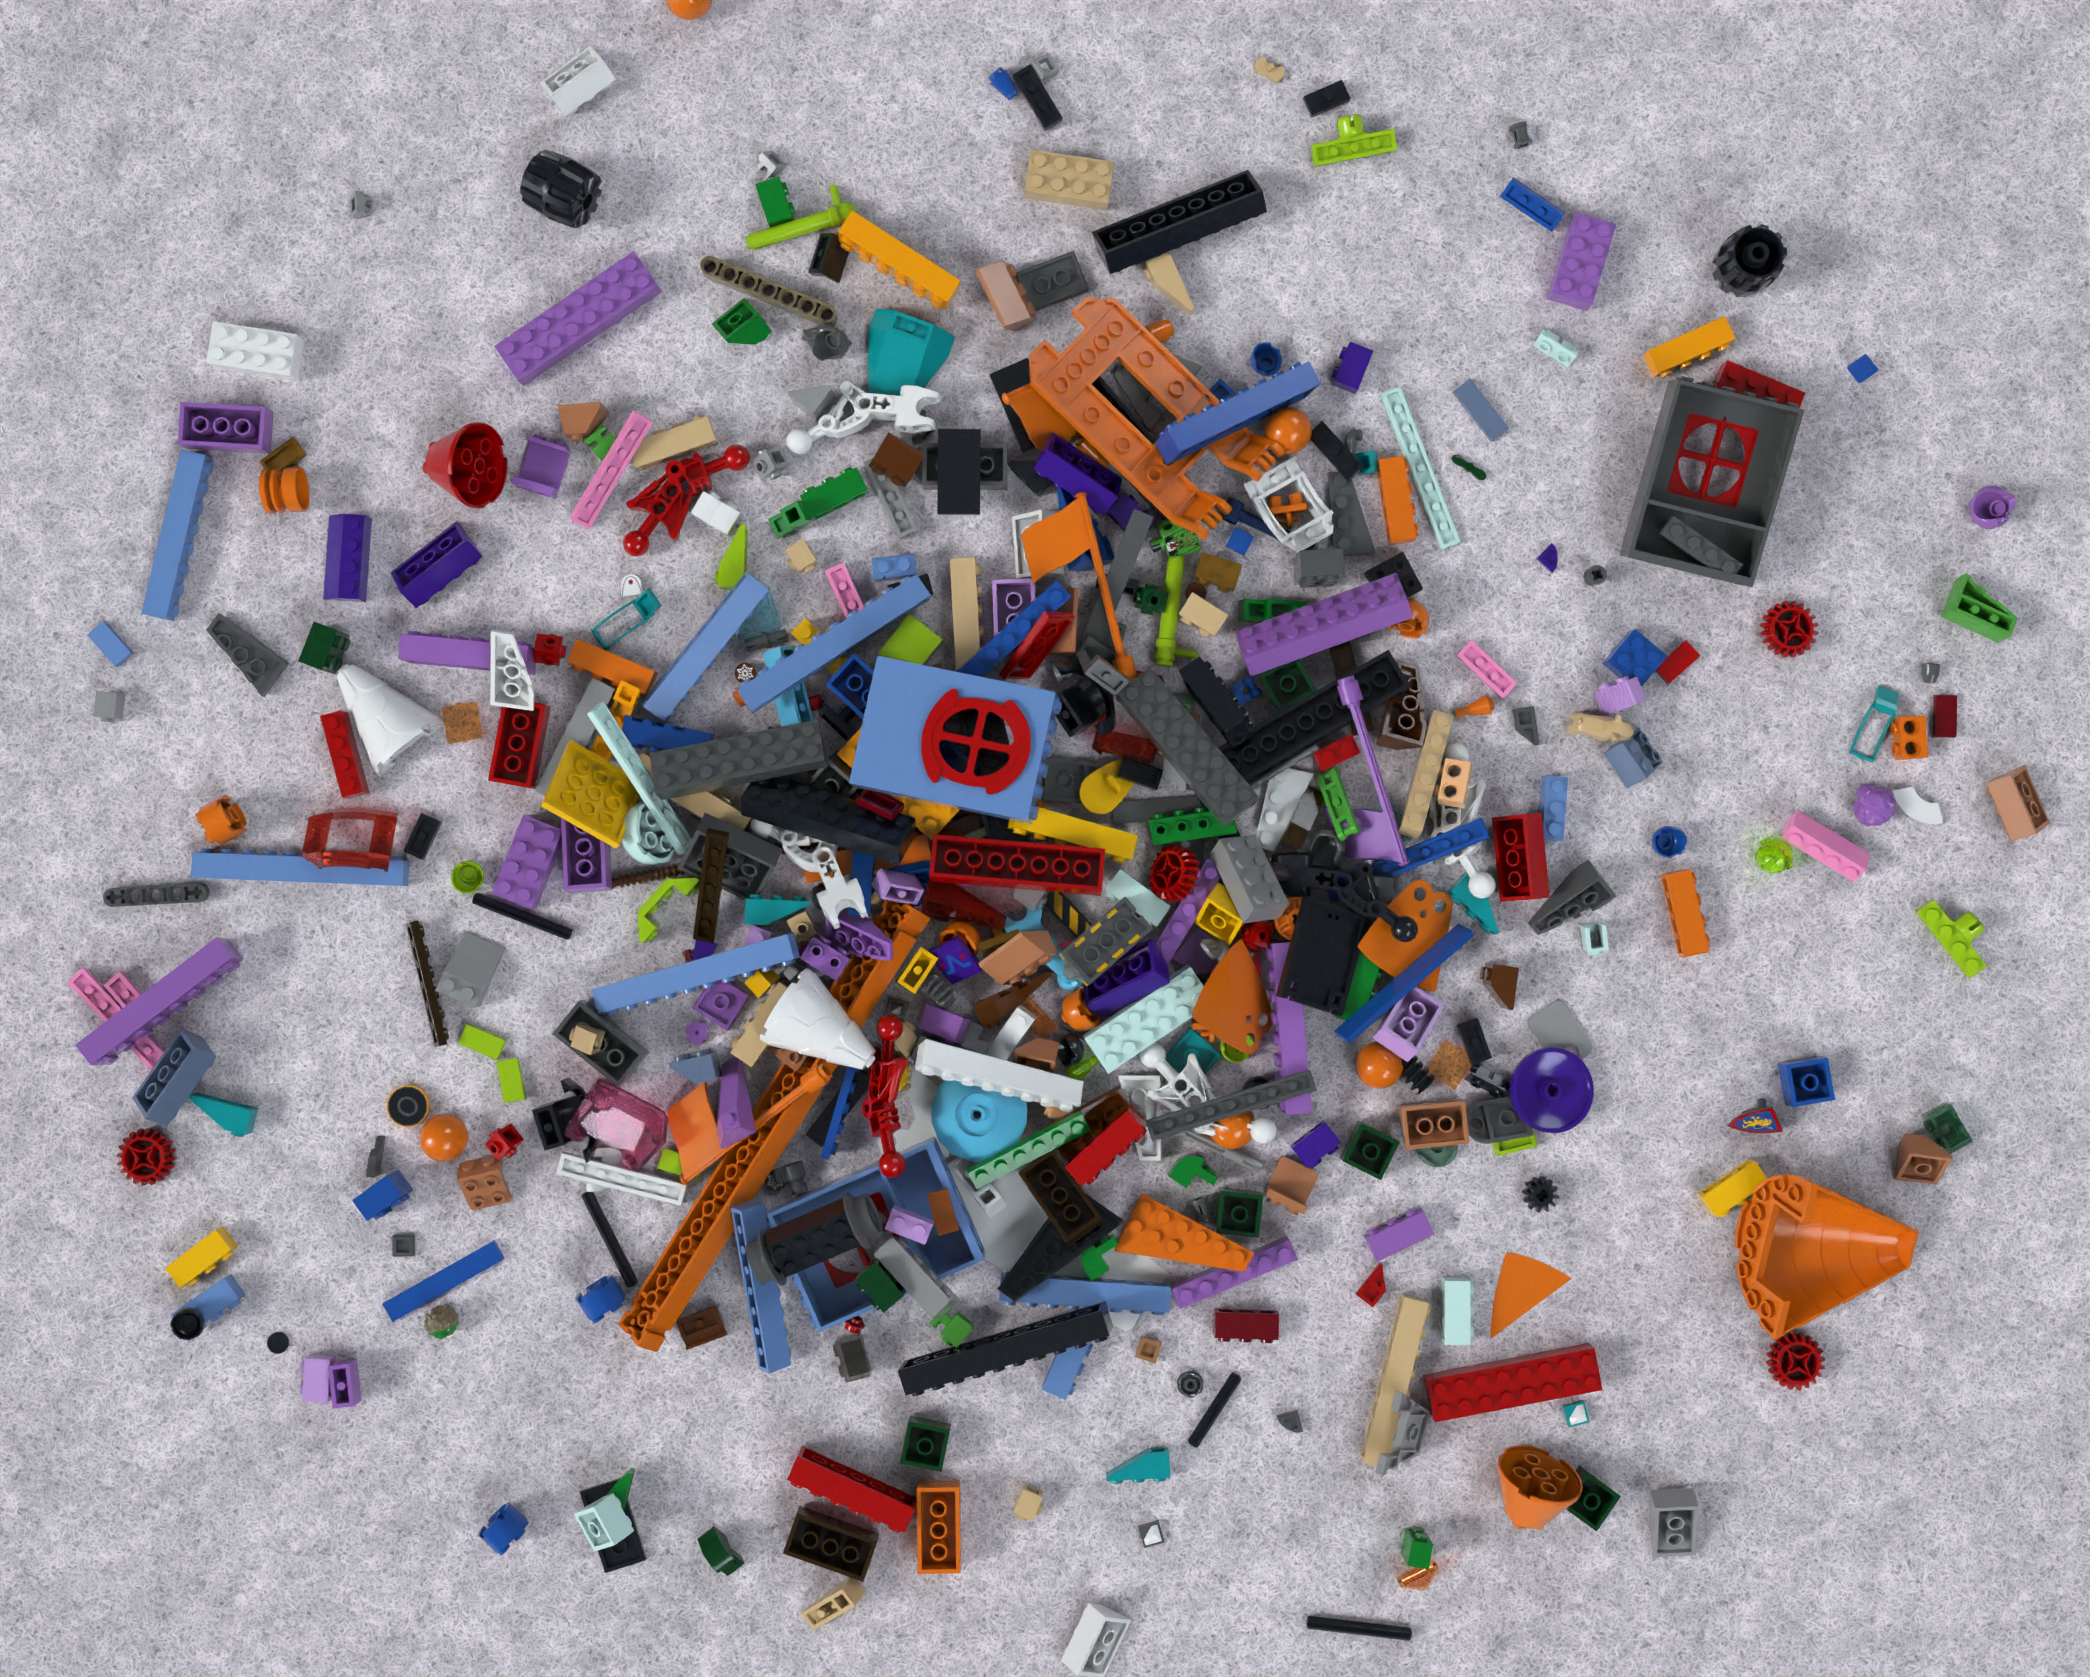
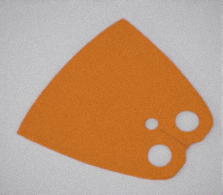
M1421 879L1408 885L1388 905V908L1399 917L1409 916L1414 919L1418 926L1416 937L1406 943L1396 940L1392 936L1391 926L1378 917L1357 946L1369 960L1395 978L1445 936L1449 930L1452 916V900L1449 895L1442 891H1433L1431 885ZM1421 887L1425 890L1426 895L1422 901H1417L1414 897V892L1417 888ZM1439 899L1445 902V909L1441 913L1436 912L1434 909V904ZM1422 910L1426 911V916L1424 918L1420 916V912ZM1441 965L1422 980L1417 987L1435 992Z
M1242 939L1227 951L1211 973L1198 997L1192 1017L1226 1044L1243 1053L1254 1054L1260 1046L1261 1037L1263 1034L1268 1033L1273 1023H1271L1270 1011L1272 1010L1262 980ZM1261 1013H1265L1267 1016L1265 1026H1261L1258 1022V1017ZM1248 1015L1251 1016L1250 1023L1246 1021ZM1248 1033H1253L1255 1036L1253 1046H1248L1246 1043Z
M1506 1252L1493 1301L1490 1338L1495 1337L1572 1278L1535 1259Z

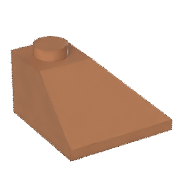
M601 402L558 405L564 435L575 442L583 441L584 437L590 436L609 415L608 409Z
M1037 1038L1016 1048L1012 1062L1053 1073L1059 1042Z
M1905 1133L1898 1145L1894 1178L1896 1180L1937 1185L1952 1160V1156L1927 1136Z

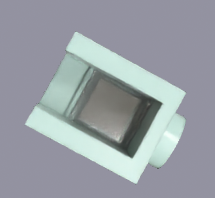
M1594 922L1579 925L1584 951L1590 953V955L1603 954L1602 951L1609 950L1605 924Z

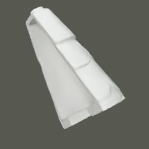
M346 664L338 670L337 680L348 712L353 716L371 766L378 776H381L395 765L394 759L421 736H430L444 724V721L438 715L412 701V698L388 686L387 682L356 665L349 666Z
M808 968L804 969L797 976L799 981L792 982L772 1010L764 1025L767 1031L766 1033L762 1031L760 1040L767 1043V1045L795 1051L802 1055L825 1059L829 1063L862 1070L865 1067L869 1068L876 1058L873 1056L876 1052L855 1021H851L837 999L833 998L816 973Z

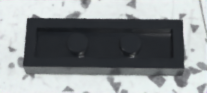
M1031 64L1012 75L1013 80L1044 131L1063 121V117Z
M1323 421L1312 429L1310 440L1348 482L1365 468Z

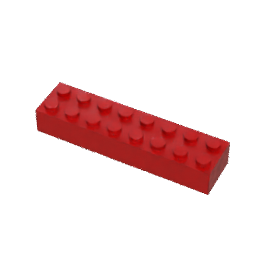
M933 834L929 878L931 882L1101 896L1105 849Z
M1589 1343L1423 1375L1430 1414L1434 1422L1603 1390L1595 1348Z

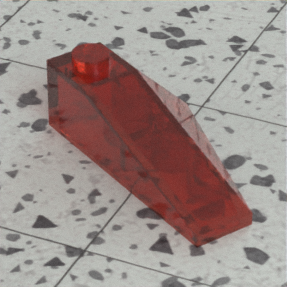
M929 878L923 897L922 913L931 919L948 922L949 919H957L965 922H976L977 925L982 927L1004 929L1007 916L955 883L931 882Z

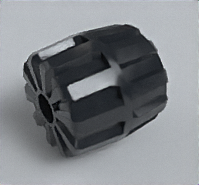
M542 150L536 156H533L522 176L520 194L522 195V201L528 207L546 218L571 228H580L591 219L590 213H594L598 207L596 201L602 194V190L599 189L602 180L596 172L580 162L553 151Z
M1763 224L1754 228L1748 225L1739 229L1723 242L1713 258L1712 263L1716 265V270L1712 273L1714 281L1719 280L1721 282L1720 289L1725 293L1732 291L1736 297H1746L1764 290L1775 281L1785 267L1782 262L1787 257V247H1784L1781 239L1783 237L1778 232L1774 233L1769 230V226Z

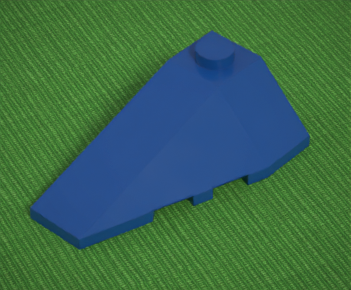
M1057 487L1059 511H1061L1076 499L1065 489ZM1095 518L1092 520L1102 563L1105 565L1113 562L1114 554L1106 535L1102 536L1097 526L1099 523ZM1090 549L1067 564L1069 571H1087L1095 568Z

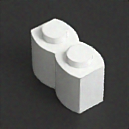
M703 491L691 514L729 536L741 516L740 512H738L739 507L729 501L727 504L719 501L721 497L712 491H709L708 494Z

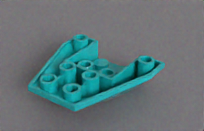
M876 308L869 327L867 393L900 396L901 387L904 385L924 388L949 357L955 336L934 324L896 310Z

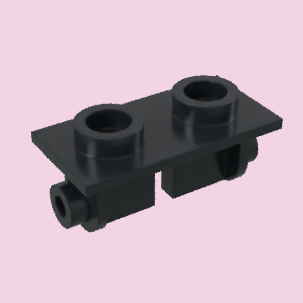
M1479 1064L1472 1065L1470 1068L1472 1073L1464 1079L1470 1082L1473 1087L1488 1091L1495 1098H1502L1510 1093L1509 1079L1497 1073H1494L1492 1079H1490L1491 1070Z

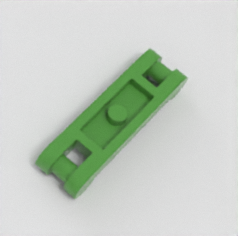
M1335 765L1329 768L1328 772L1318 774L1317 780L1338 838L1344 841L1349 838V835H1356L1361 832V827L1356 821L1343 785L1339 768ZM1345 822H1347L1349 825L1346 828H1344L1343 826Z

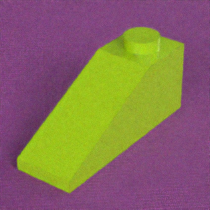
M746 524L740 525L719 564V571L715 572V584H718L720 589L731 590L747 570L748 527Z

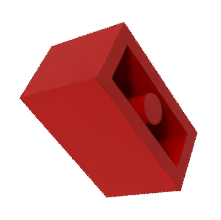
M1350 734L1311 755L1319 772H1322L1361 752L1353 735Z

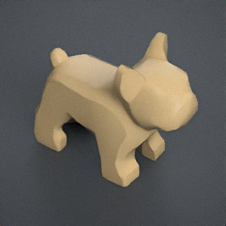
M1571 713L1569 720H1572L1573 724L1568 725L1567 728L1568 734L1587 735L1601 743L1609 740L1613 742L1626 741L1634 734L1631 724L1621 719V715L1618 714L1612 719L1606 716Z

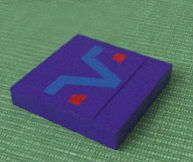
M959 936L928 950V952L938 958L935 965L952 985L983 970L979 967L978 963L980 961Z

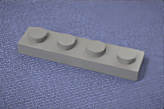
M872 459L863 462L899 540L917 532L918 529L898 486L893 484L890 478L885 475H878L869 466Z

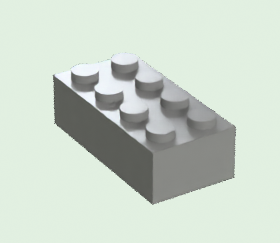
M1256 835L1219 839L1210 855L1242 922L1250 923L1279 919L1289 906V902Z

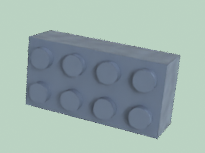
M181 1028L132 1097L145 1119L167 1127L171 1120L176 1117L181 1106L189 1099L191 1092L201 1082L203 1075L213 1065L216 1055L203 1037Z

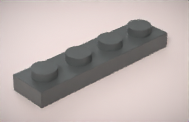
M1674 516L1670 517L1659 533L1708 568L1720 570L1726 574H1736L1743 565Z

